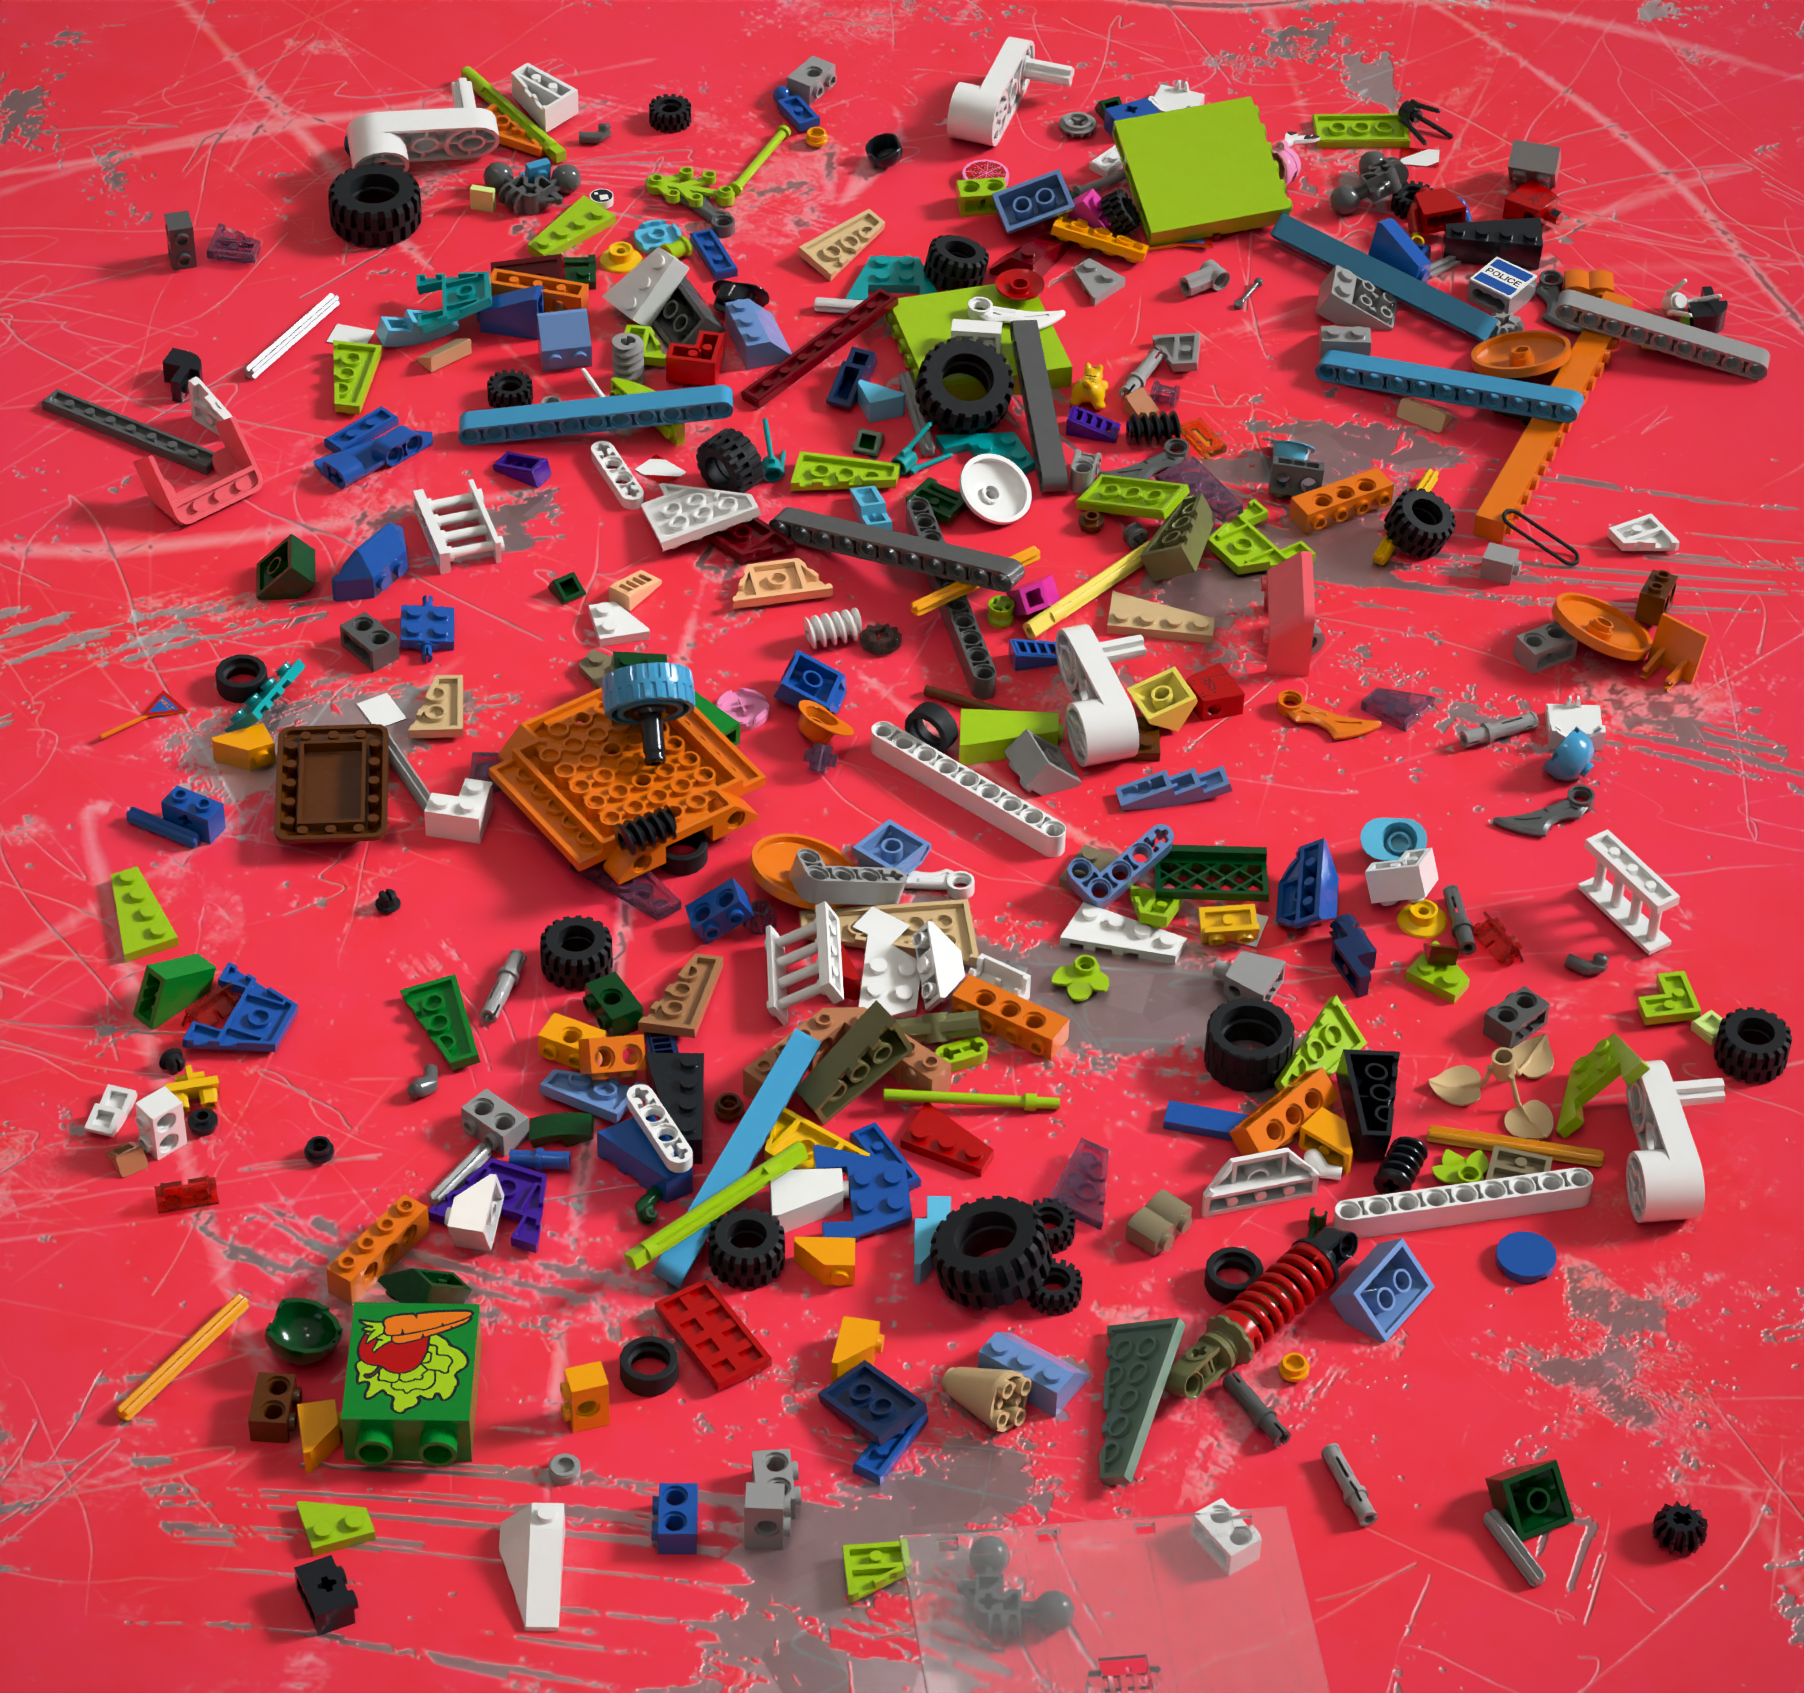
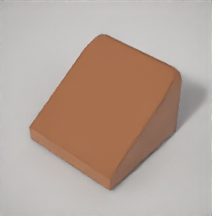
M1143 387L1129 393L1124 398V411L1129 415L1130 413H1136L1138 417L1141 412H1145L1148 417L1150 412L1159 413V408Z
M132 1141L106 1153L108 1160L121 1177H127L148 1167L143 1147Z

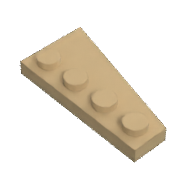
M867 209L799 246L798 255L826 279L831 281L884 230L885 221L872 210Z
M1112 591L1107 633L1132 636L1141 634L1143 637L1212 644L1215 618Z

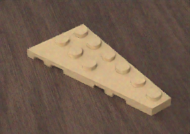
M968 899L873 906L910 925L891 945L916 957L913 934L927 921H931L961 950L963 964L977 966L979 954ZM872 906L833 909L839 917L840 939L844 946L866 949L868 934L852 926ZM816 910L799 911L800 927L814 922ZM817 933L804 939L815 941Z

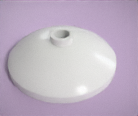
M981 454L970 459L960 473L959 488L963 500L970 510L981 519L993 524L1006 525L1018 521L1028 511L1032 499L1029 481L1022 470L1009 459L996 454Z

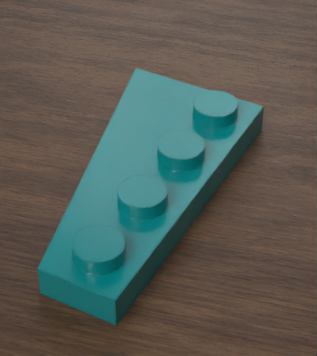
M297 659L291 664L286 661L275 670L277 676L274 679L273 677L267 679L260 686L262 691L259 694L257 692L244 702L247 707L244 710L240 708L229 718L231 723L224 729L225 732L229 733L250 727L263 717L262 713L271 708L274 704L273 701L284 693L285 688L306 667L304 663Z

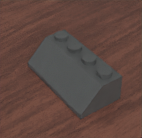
M684 276L652 323L668 347L670 342L695 345L700 330L724 333L726 330L686 276Z

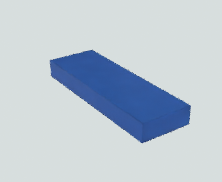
M712 228L690 233V242L715 281L738 276L736 265Z
M381 406L324 439V446L333 453H337L371 441L399 424L398 417Z
M1169 1100L1163 1128L1233 1141L1229 1131L1249 1115Z
M876 1122L850 1133V1141L853 1145L870 1153V1157L906 1164L909 1191L921 1187V1178Z
M924 1414L881 1446L871 1441L853 1464V1473L881 1485L926 1426L928 1415Z

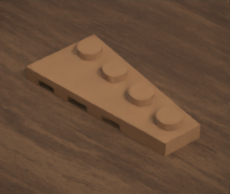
M695 953L678 973L677 981L674 984H669L664 990L665 995L660 1001H655L650 1007L648 1016H643L639 1020V1031L695 1038L724 966L723 957Z

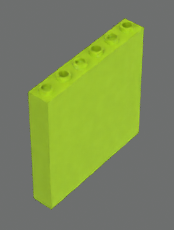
M1251 96L1114 121L1112 136L1149 247L1211 237L1214 233L1222 235L1276 224L1282 213L1289 216L1290 212L1293 211L1292 201L1285 194V181L1279 177L1277 160L1274 161L1272 157L1273 149L1271 142L1266 140L1264 123L1261 124L1259 120V108L1257 105H1254Z
M995 284L898 298L899 304L885 314V321L887 325H891L892 337L897 339L899 353L904 355L905 366L911 370V375L916 384L921 363L924 361L929 350H934L935 345L940 342L946 344L947 339L951 338L953 319L972 320L967 313L970 299L985 297L991 300L993 306L1046 312L1039 296L1030 300H1012L1002 296L997 291ZM975 308L976 310H986L983 308ZM1002 323L1000 353L1007 359L1005 365L1009 364L1012 368L1011 376L1014 378L1012 395L1021 394L1011 342L1010 323ZM1053 325L1039 330L1050 388L1069 387L1072 384L1073 366ZM957 373L942 379L945 389L958 399L974 401L987 395L982 383L970 375Z

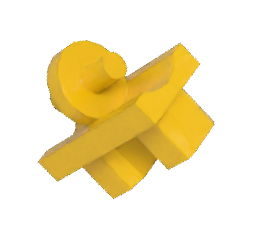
M190 1064L185 1065L186 1074L176 1075L174 1083L164 1084L182 1102L184 1114L190 1112L188 1100L200 1099L201 1109L217 1108V1095H220L218 1075L205 1077L204 1071L193 1073Z

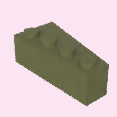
M1202 493L1185 497L1166 518L1141 553L1140 558L1153 581L1163 579L1168 581L1177 576L1196 572L1216 519Z
M876 1000L798 1085L795 1091L810 1111L825 1125L909 1055L914 1048L897 1021Z

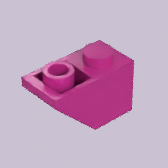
M1093 188L1073 199L1076 209L1067 212L1069 213V219L1077 221L1078 218L1088 221L1089 227L1094 229L1103 227L1110 230L1112 236L1115 235V229H1112L1111 223H1108L1106 220L1108 218L1104 216V210L1101 208L1102 199Z
M1052 574L1006 592V595L1014 601V616L1031 614L1047 608L1060 600Z

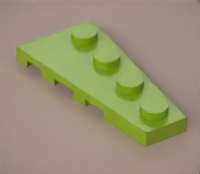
M583 195L528 243V253L535 257L561 254L616 224V216Z

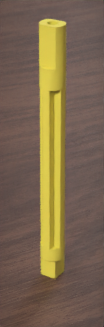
M1150 541L1145 542L1024 623L1022 627L1027 637L1031 640L1035 639L1143 566L1140 555Z

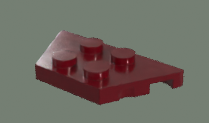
M758 517L753 518L749 522H742L731 526L724 531H717L705 536L706 540L741 563L795 551V541Z

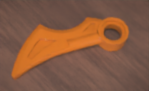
M1284 690L1278 694L1276 709L1280 715L1291 718L1296 723H1311L1321 726L1330 733L1334 740L1361 736L1381 727L1380 721L1345 717L1304 703L1303 695L1296 690ZM1292 701L1297 705L1288 706L1285 705L1284 702Z

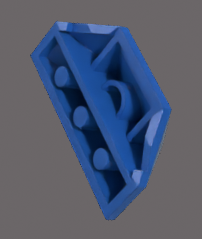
M388 522L353 551L343 564L340 573L335 574L332 578L333 600L340 602L375 598L408 571L407 550L402 526Z
M1322 838L1300 846L1295 853L1297 857L1289 864L1279 881L1276 914L1278 925L1296 929L1307 928L1337 918L1339 878L1327 841Z

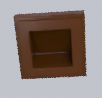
M1424 943L1423 948L1428 964L1456 965L1459 954L1458 947Z

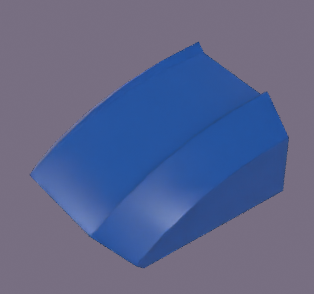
M797 649L788 663L773 697L797 707L800 701L810 700L825 707L831 713H838L847 693L846 677L843 673Z

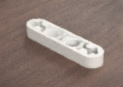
M607 441L595 442L591 446L592 462L620 504L630 510L641 508V504L644 503V491L615 447ZM615 466V467H618V468H616V469H608L607 467ZM626 481V482H628V483H626V484H618V483H616V482Z
M643 1084L630 1087L627 1091L628 1109L666 1167L675 1173H683L690 1170L693 1164L692 1149L654 1091L649 1086ZM641 1100H645V1106H644V1107H643V1103H642ZM657 1115L661 1119L656 1122H650L646 1120V1117ZM662 1135H670L673 1137V1140L665 1142L658 1138ZM675 1150H676V1154L678 1155V1157H674V1151H675Z

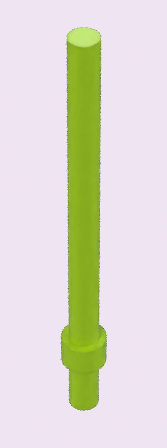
M902 1089L883 1090V1100L1021 1107L1024 1111H1036V1108H1060V1098L1037 1097L1036 1093H1024V1096Z

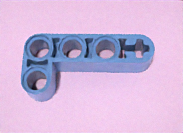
M1165 824L1153 826L1102 872H1099L1087 859L1076 858L1068 866L1067 883L1085 903L1105 909L1171 851L1174 833ZM1156 838H1157L1158 840H1162V839L1164 838V839H1165V843H1164L1163 841H1159V842L1155 845V840H1156ZM1142 854L1147 860L1140 863L1134 860L1133 856ZM1082 870L1087 876L1081 879L1076 878L1073 872ZM1115 872H1122L1127 878L1117 880L1113 877V874ZM1102 890L1106 896L1104 898H1096L1092 892Z

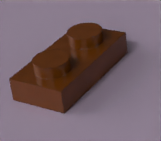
M1136 716L1139 730L1138 754L1132 757V761H1160L1159 726L1149 724L1144 716Z

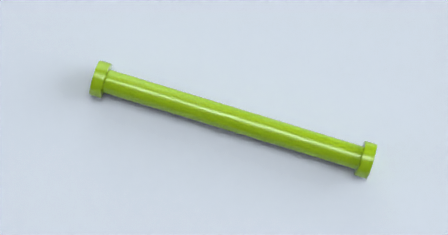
M780 125L776 130L775 136L736 181L731 182L729 186L733 188L735 196H739L742 193L743 187L778 145L791 135V130L788 126Z

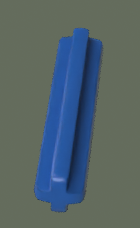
M131 807L126 813L129 823L188 847L196 848L201 841L198 832L137 807Z

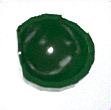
M285 1298L281 1300L273 1322L269 1323L265 1330V1341L278 1358L288 1364L306 1366L320 1362L334 1352L341 1340L343 1328L341 1329L338 1319L329 1311V1307L305 1298Z

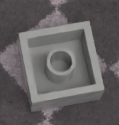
M1514 139L1508 164L1509 179H1513V182L1517 184H1525L1530 179H1533L1546 188H1550V186L1556 187L1561 164V147Z

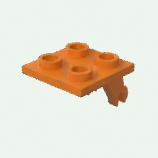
M1663 613L1647 658L1649 662L1643 667L1642 670L1645 672L1640 675V678L1647 680L1654 671L1662 666L1672 672L1665 679L1667 684L1663 686V690L1669 692L1681 679L1693 683L1709 636Z

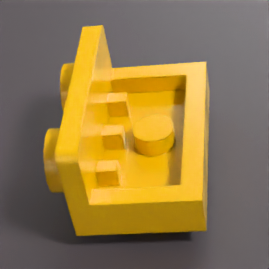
M1255 904L1198 908L1201 943H1209V945L1216 946L1222 945L1226 941H1237L1238 943L1245 944L1258 939L1260 928L1259 924H1257Z

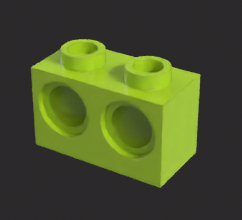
M1004 177L957 180L956 203L960 217L998 214L992 194L1006 189Z

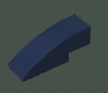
M856 347L851 348L847 360L843 361L827 397V404L851 409L858 399V381L864 380L869 382L877 366L876 352Z

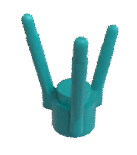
M763 418L768 456L762 460L764 467L762 469L764 473L762 478L767 482L773 483L785 476L786 451H781L780 461L773 455L768 420Z
M928 422L912 441L891 460V463L900 464V475H905L907 472L914 475L919 470L953 456L952 453H947L916 465L918 457L912 449L932 426L931 422Z

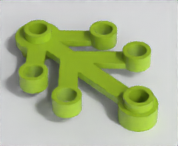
M681 167L679 174L667 177L653 174L645 179V187L650 194H662L666 198V202L671 204L678 203L680 195L689 202V206L695 208L703 205V195L716 197V203L720 206L727 207L735 203V192L730 186H721L718 190L700 187L716 183V173L714 171H704L701 178L693 179L694 170L691 167Z

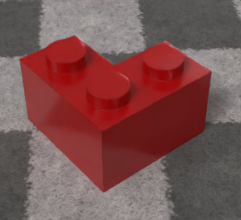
M700 330L695 345L670 342L666 355V381L700 386L716 385L725 357L724 333Z

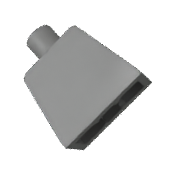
M1243 951L1238 954L1232 964L1218 959L1213 968V976L1224 979L1223 995L1229 1000L1258 998L1271 1002L1284 982L1286 961Z

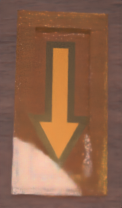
M1201 417L1180 424L1182 436L1204 459L1226 452L1227 445Z

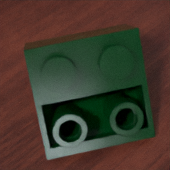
M412 1268L382 1275L378 1279V1282L386 1289L385 1293L399 1303L464 1304L472 1291L454 1272Z

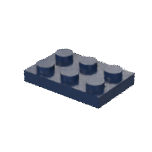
M866 1360L818 1393L821 1404L879 1446L927 1413L924 1401Z

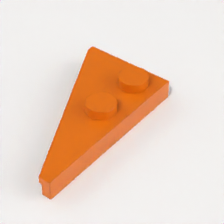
M492 103L486 109L496 116L500 138L499 144L539 157L543 155V149L539 142L535 139L530 140L526 136V131L516 122L512 121L507 114L502 115L499 113L496 104Z

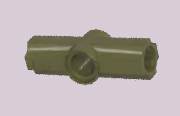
M978 1010L950 1014L939 1012L922 1014V1017L896 1019L906 1035L917 1042L925 1041V1044L951 1041V1038L981 1035Z

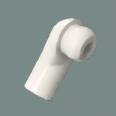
M1310 1149L1305 1152L1304 1161L1317 1170L1319 1178L1341 1181L1343 1166L1328 1164L1317 1149Z

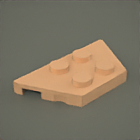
M799 558L747 564L744 570V577L741 578L738 585L737 595L733 597V609L833 596V586L830 583L826 585L819 580V574L813 569H809Z

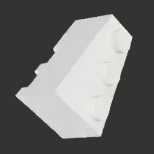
M658 247L602 297L638 324L651 326L690 268L670 253Z

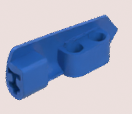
M401 425L377 439L314 460V465L331 483L343 489L386 464L395 466L433 445L432 432L416 431Z

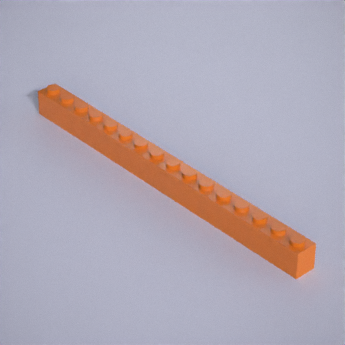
M1605 291L1601 299L1632 308L1634 298ZM1584 328L1571 350L1570 359L1562 365L1551 386L1578 391L1584 397L1585 405L1589 391L1594 390L1597 377L1602 376L1605 363L1608 364L1610 362L1612 350L1617 349L1620 339ZM1532 417L1475 517L1473 535L1503 543L1507 534L1511 535L1513 533V529L1507 526L1502 519L1503 512L1506 509H1515L1523 514L1524 505L1528 506L1530 503L1532 490L1536 491L1538 489L1540 476L1546 475L1549 461L1553 462L1557 447L1561 448L1565 433L1570 432L1573 422L1564 423ZM1514 513L1506 514L1507 520L1514 526L1515 520L1521 519V517Z

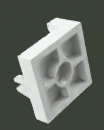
M1178 80L1176 87L1161 84L1155 95L1149 96L1148 100L1159 112H1166L1203 105L1205 94L1190 91L1187 81L1184 83V89L1181 88V80Z
M1572 695L1568 696L1565 704H1546L1545 721L1549 749H1557L1577 726L1592 740L1594 750L1603 751L1606 729L1605 725H1602L1600 705H1581L1580 696H1577L1576 704H1571Z

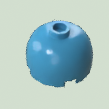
M1576 726L1557 747L1552 755L1553 757L1546 761L1542 769L1561 781H1571L1579 775L1585 777L1594 767V764L1591 763L1595 754L1592 740Z

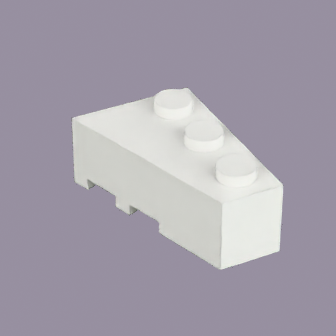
M529 63L511 72L512 96L545 133L579 113L578 90Z

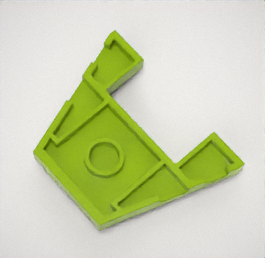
M1256 499L1251 500L1244 511L1239 510L1230 523H1224L1207 541V547L1237 575L1268 570L1300 551H1312L1313 562L1316 553L1302 540L1280 550L1260 533L1253 525L1267 520L1269 511Z
M1615 1033L1607 1039L1600 1040L1595 1048L1585 1057L1578 1058L1570 1070L1556 1129L1557 1133L1564 1139L1584 1124L1582 1106L1622 1074V1079L1629 1085H1632L1650 1070V1067Z

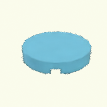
M664 220L646 221L640 224L638 229L634 231V245L638 250L651 254L662 244H670L677 241V238L682 236L681 230L673 223L672 226L666 224Z

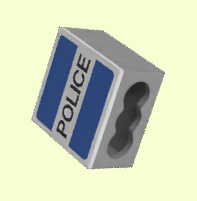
M1496 257L1470 278L1467 301L1498 314H1501L1502 311L1506 314L1511 312L1515 314L1534 298L1537 275Z

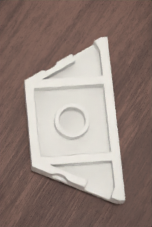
M868 933L859 1007L868 1009L877 1000L894 1019L916 1015L920 985L917 959L874 934Z

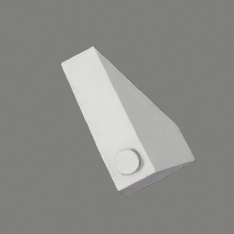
M531 1503L501 1522L499 1553L504 1562L509 1583L512 1585L526 1631H559L565 1540L564 1503Z

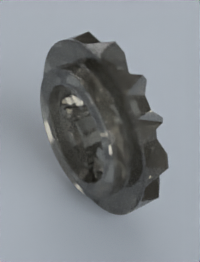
M877 622L875 626L867 625L866 629L862 630L859 642L861 647L867 652L885 655L899 649L902 644V634L898 632L897 627L890 628L889 623L880 625Z

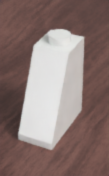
M842 1168L790 1170L770 1183L771 1218L776 1217L780 1221V1226H783L784 1233L843 1211V1198H849V1181L843 1180Z

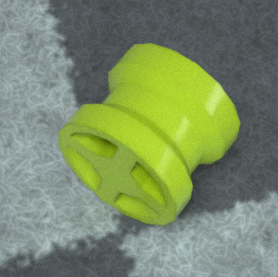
M1004 595L992 597L988 602V623L996 628L1009 627L1014 621V601Z

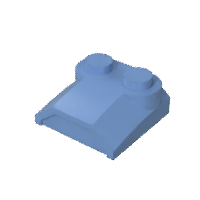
M888 819L852 847V856L858 858L859 867L895 868L908 875L923 863L931 850L932 844Z

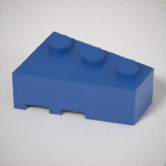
M653 1115L646 1117L647 1121H657ZM634 1117L597 1132L598 1157L604 1161L608 1159L618 1166V1171L624 1175L628 1173L639 1180V1185L646 1190H649L652 1186L657 1187L662 1192L661 1200L665 1203L693 1193V1168L691 1167L690 1170L683 1173L670 1171ZM662 1135L658 1138L665 1142L671 1141L668 1135ZM676 1150L674 1151V1157H678Z

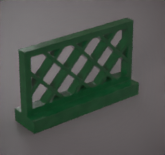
M1172 845L1171 851L1153 867L1155 897L1163 899L1269 902L1266 863L1267 847ZM1184 876L1189 880L1183 883L1177 878ZM1211 876L1217 881H1215L1214 883H1210L1205 879ZM1239 877L1245 882L1239 884L1234 880ZM1167 884H1171V885L1174 886L1175 888H1174V889H1170V888H1162V887L1165 886V885H1167ZM1198 884L1203 889H1194L1192 887ZM1226 885L1229 888H1231V890H1222L1220 888ZM1254 886L1261 891H1251L1249 888Z

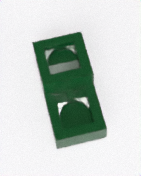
M570 1112L530 1118L529 1141L534 1148L562 1140L565 1147L593 1140L594 1117L592 1114Z

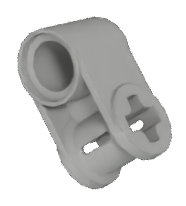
M1080 449L1075 450L1070 476V489L1073 492L1083 494L1095 481L1100 471L1102 453L1097 452L1095 455L1083 453Z

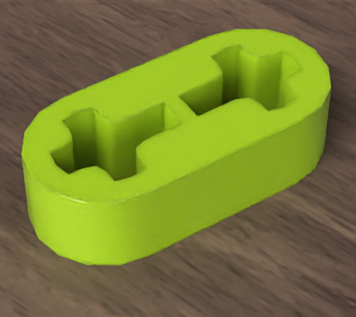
M969 1037L942 1045L936 1049L935 1054L952 1064L951 1073L983 1064L988 1057V1044L980 1037Z

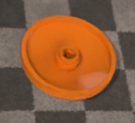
M1525 330L1505 333L1481 342L1472 350V367L1482 375L1499 378H1523L1540 375L1561 367L1570 359L1572 354L1571 343L1564 335L1551 331Z
M1566 592L1560 594L1552 606V614L1563 629L1580 642L1601 653L1623 660L1637 661L1644 659L1652 647V639L1640 623L1624 611L1603 600L1581 593Z
M781 833L769 835L759 840L754 845L749 859V870L753 878L764 890L774 897L798 907L816 910L815 905L818 904L809 903L801 899L789 877L799 849L807 848L816 851L826 866L856 867L843 852L813 837ZM828 904V905H829L830 908L833 910V909H838V908L844 907V906H846L847 904Z

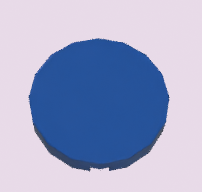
M1526 1231L1510 1233L1502 1238L1495 1254L1496 1265L1498 1268L1500 1266L1504 1271V1275L1520 1283L1540 1282V1279L1545 1276L1548 1278L1553 1273L1557 1261L1556 1250L1550 1241L1539 1234Z

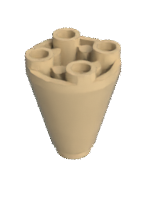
M952 1367L944 1374L942 1388L950 1397L991 1429L1005 1432L1014 1425L1020 1426L1026 1418V1410L1024 1408L1032 1388V1381L1021 1372L1013 1370Z

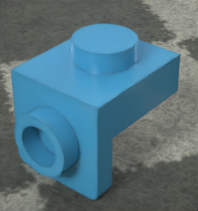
M543 158L525 163V172L519 173V176L525 175L528 178V183L532 184L535 183V178L540 175L550 180L551 162L548 158Z

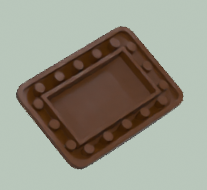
M380 724L292 726L282 729L278 735L275 838L279 842L287 844L376 841L382 839L387 833L388 729Z

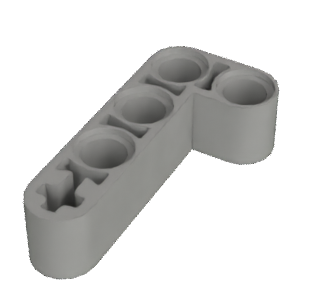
M807 848L797 851L789 874L800 898L809 903L818 904L824 901L827 904L850 905L899 904L908 879L904 872L895 868L826 866L816 851Z

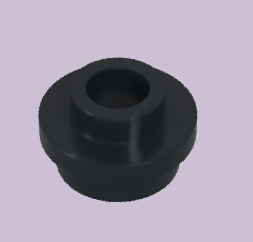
M198 1109L188 1117L189 1128L198 1136L212 1134L218 1125L217 1114L210 1109Z
M315 1136L307 1142L304 1148L305 1158L314 1164L326 1163L334 1156V1146L328 1138Z

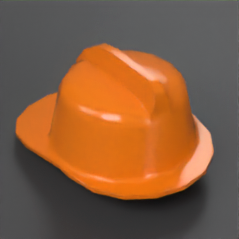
M810 700L799 702L798 708L801 715L798 721V729L811 742L824 744L828 743L835 734L841 736L854 735V730L850 725L834 716L825 707Z

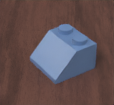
M586 308L537 313L538 354L543 371L592 366V345Z

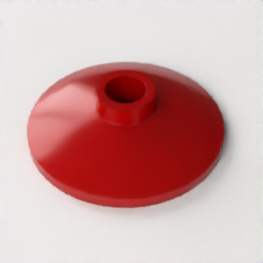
M1010 269L1002 272L996 278L995 286L1002 296L1012 300L1023 301L1038 297L1044 291L1045 282L1034 271Z

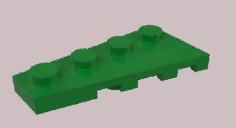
M456 974L400 990L403 1000L452 1071L480 1063Z

